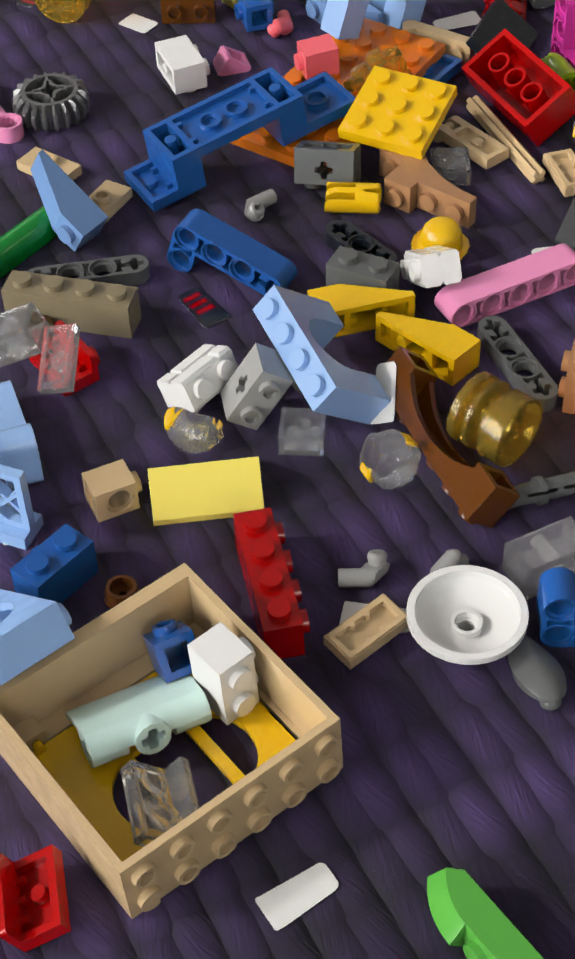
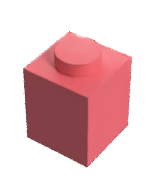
M329 33L296 41L295 67L297 71H302L306 80L324 71L329 75L339 73L338 47Z

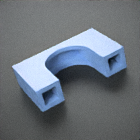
M327 0L320 29L338 40L358 39L366 9L371 0ZM386 0L383 10V23L402 30V23L406 20L420 22L426 0Z
M273 285L253 308L255 315L313 412L369 425L391 402V399L375 375L350 369L337 362L323 350L344 327L329 302Z
M0 589V686L75 639L69 627L72 624V619L61 603Z

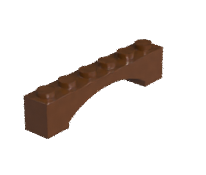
M399 346L387 361H394L397 366L396 418L407 427L412 439L426 456L427 466L437 473L443 482L441 485L442 489L458 505L459 515L469 524L475 525L477 523L492 528L520 497L519 493L502 470L480 462L474 467L458 453L447 437L438 415L434 383L438 376L424 356Z

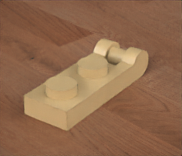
M406 20L402 23V30L445 44V53L462 59V66L475 56V52L466 45L469 39L468 36L415 20Z
M457 115L448 118L445 124H441L433 139L437 143L443 141L486 170L509 158V148Z

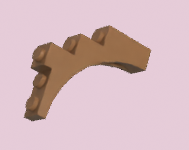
M379 149V175L385 177V204L409 214L415 208H419L436 216L450 217L460 226L468 229L475 223L477 197L457 188L444 179L430 165L425 155L420 160Z

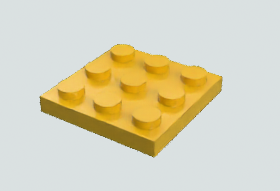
M374 65L340 124L338 136L345 140L422 160L457 96V86Z

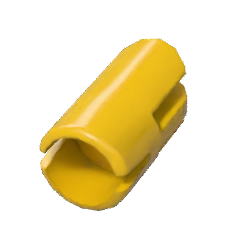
M327 182L324 206L326 213H380V203L382 200V187L380 183Z

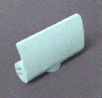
M190 674L166 683L160 676H156L65 712L66 717L78 730L82 749L92 768L128 755L130 753L129 747L134 745L142 754L151 755L158 753L168 745L172 732L177 735L212 720L208 700L201 687Z

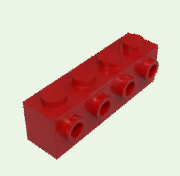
M271 507L233 514L235 544L259 638L280 659L305 655L304 633L310 632V622L306 608L299 609L298 602H302L299 581L297 578H290L289 573H293V562L290 550L282 549V544H285L282 522H275Z

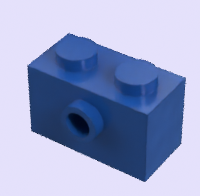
M63 525L43 543L35 546L27 556L10 569L15 592L63 603L99 572L94 541L70 525Z

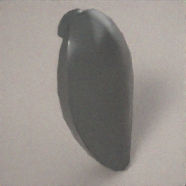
M525 634L521 643L508 654L512 676L522 691L531 698L538 700L543 709L548 711L556 710L561 706L562 698L566 695L567 684L564 670L548 651Z

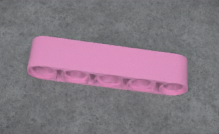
M558 244L468 277L459 283L449 284L437 293L434 304L451 324L459 328L476 323L484 317L497 315L575 285V251L568 244Z

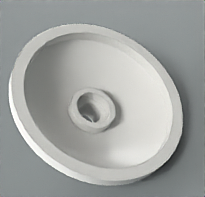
M456 565L436 570L416 584L407 601L406 619L413 638L433 656L451 663L477 665L503 658L521 643L528 627L529 609L520 589L504 575L480 566Z

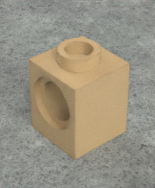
M123 459L81 473L86 500L98 523L140 508L138 493L143 490L140 478L136 471L130 472Z

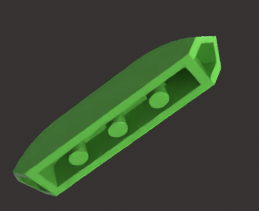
M446 867L427 877L428 903L434 922L450 946L463 947L467 959H544L465 870Z

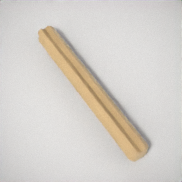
M479 96L469 97L466 100L468 103L466 105L467 110L492 138L509 148V158L532 184L542 183L545 180L544 175L546 171Z

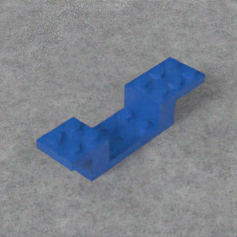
M270 67L142 130L149 159L124 171L125 181L156 212L207 186L201 157L261 127H264L284 147L344 117L353 104L355 97L326 71L293 87L275 69Z

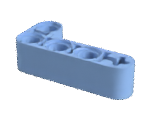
M8 380L0 383V464L25 471L27 485L44 481V476L32 426L30 423L26 424L12 383ZM5 480L6 485L10 489H15L13 482Z

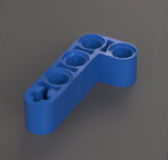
M201 209L191 210L175 228L167 252L168 262L177 271L188 272L201 259L264 296L273 285L287 289L297 276L296 266L288 258Z
M551 568L541 574L538 585L536 609L540 639L544 645L549 647H575V573L568 568Z

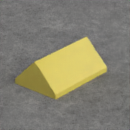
M259 456L147 469L154 526L232 518L233 514L264 509Z

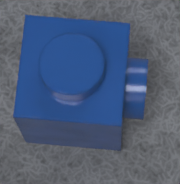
M163 620L153 625L151 632L142 635L154 670L166 683L192 673L187 645L195 640L192 629L181 620Z

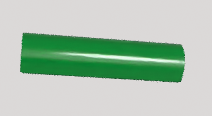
M44 205L0 237V278L58 236L52 229Z

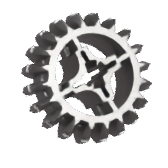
M56 71L51 74L44 72L43 75L39 76L34 74L32 79L26 78L24 83L17 84V89L13 91V111L22 117V122L26 128H34L35 131L43 129L47 133L50 130L69 129L70 125H78L79 120L86 118L90 107L89 91H87V86L84 85V81L78 79L76 75L69 76L67 72L58 74Z

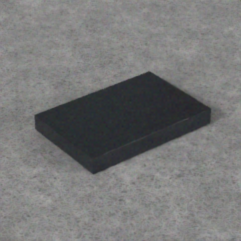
M494 0L467 40L466 45L477 54L503 29H506L529 49L538 32L504 0Z

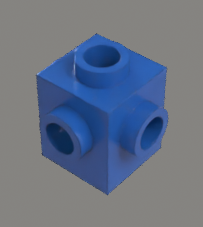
M238 0V3L234 4L236 19L241 20L246 31L252 32L267 29V26L273 23L275 6L273 0Z

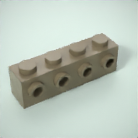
M12 270L1 289L5 311L47 315L52 318L54 328L55 322L62 320L70 329L74 328L76 331L132 339L142 318L138 287Z

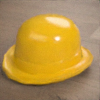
M437 216L427 221L423 229H420L413 236L411 242L412 250L436 245L454 248L459 252L460 260L468 253L470 248L469 240L462 234L460 225L454 219L446 216Z

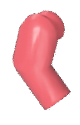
M279 11L277 18L273 20L272 24L267 26V31L272 38H277L280 34L286 36L293 31L294 27L289 11Z

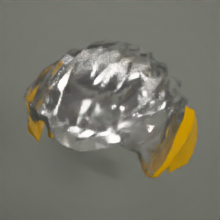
M175 406L169 407L165 413L163 424L168 434V439L182 452L189 454L207 452L224 437L222 431L223 423L218 420L216 425L214 417L190 412L182 407Z
M389 429L379 433L372 432L366 437L360 453V470L370 483L374 482L383 489L402 488L411 483L414 476L417 475L421 452L418 450V444L412 437L400 430Z

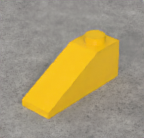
M335 284L307 290L308 296L329 302L343 323L344 327L334 337L375 329L376 314L380 311L415 317V294L413 291L347 284Z
M381 311L376 314V341L394 352L401 346L424 356L438 378L451 386H454L479 366L481 340L458 326Z

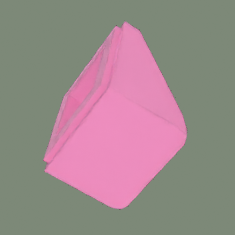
M224 45L220 46L213 60V65L219 76L244 73L251 70V65L244 52Z

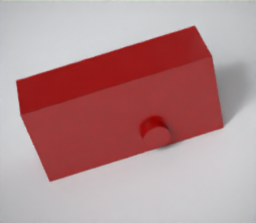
M503 29L461 67L473 87L537 147L575 115V92L573 88L506 29Z

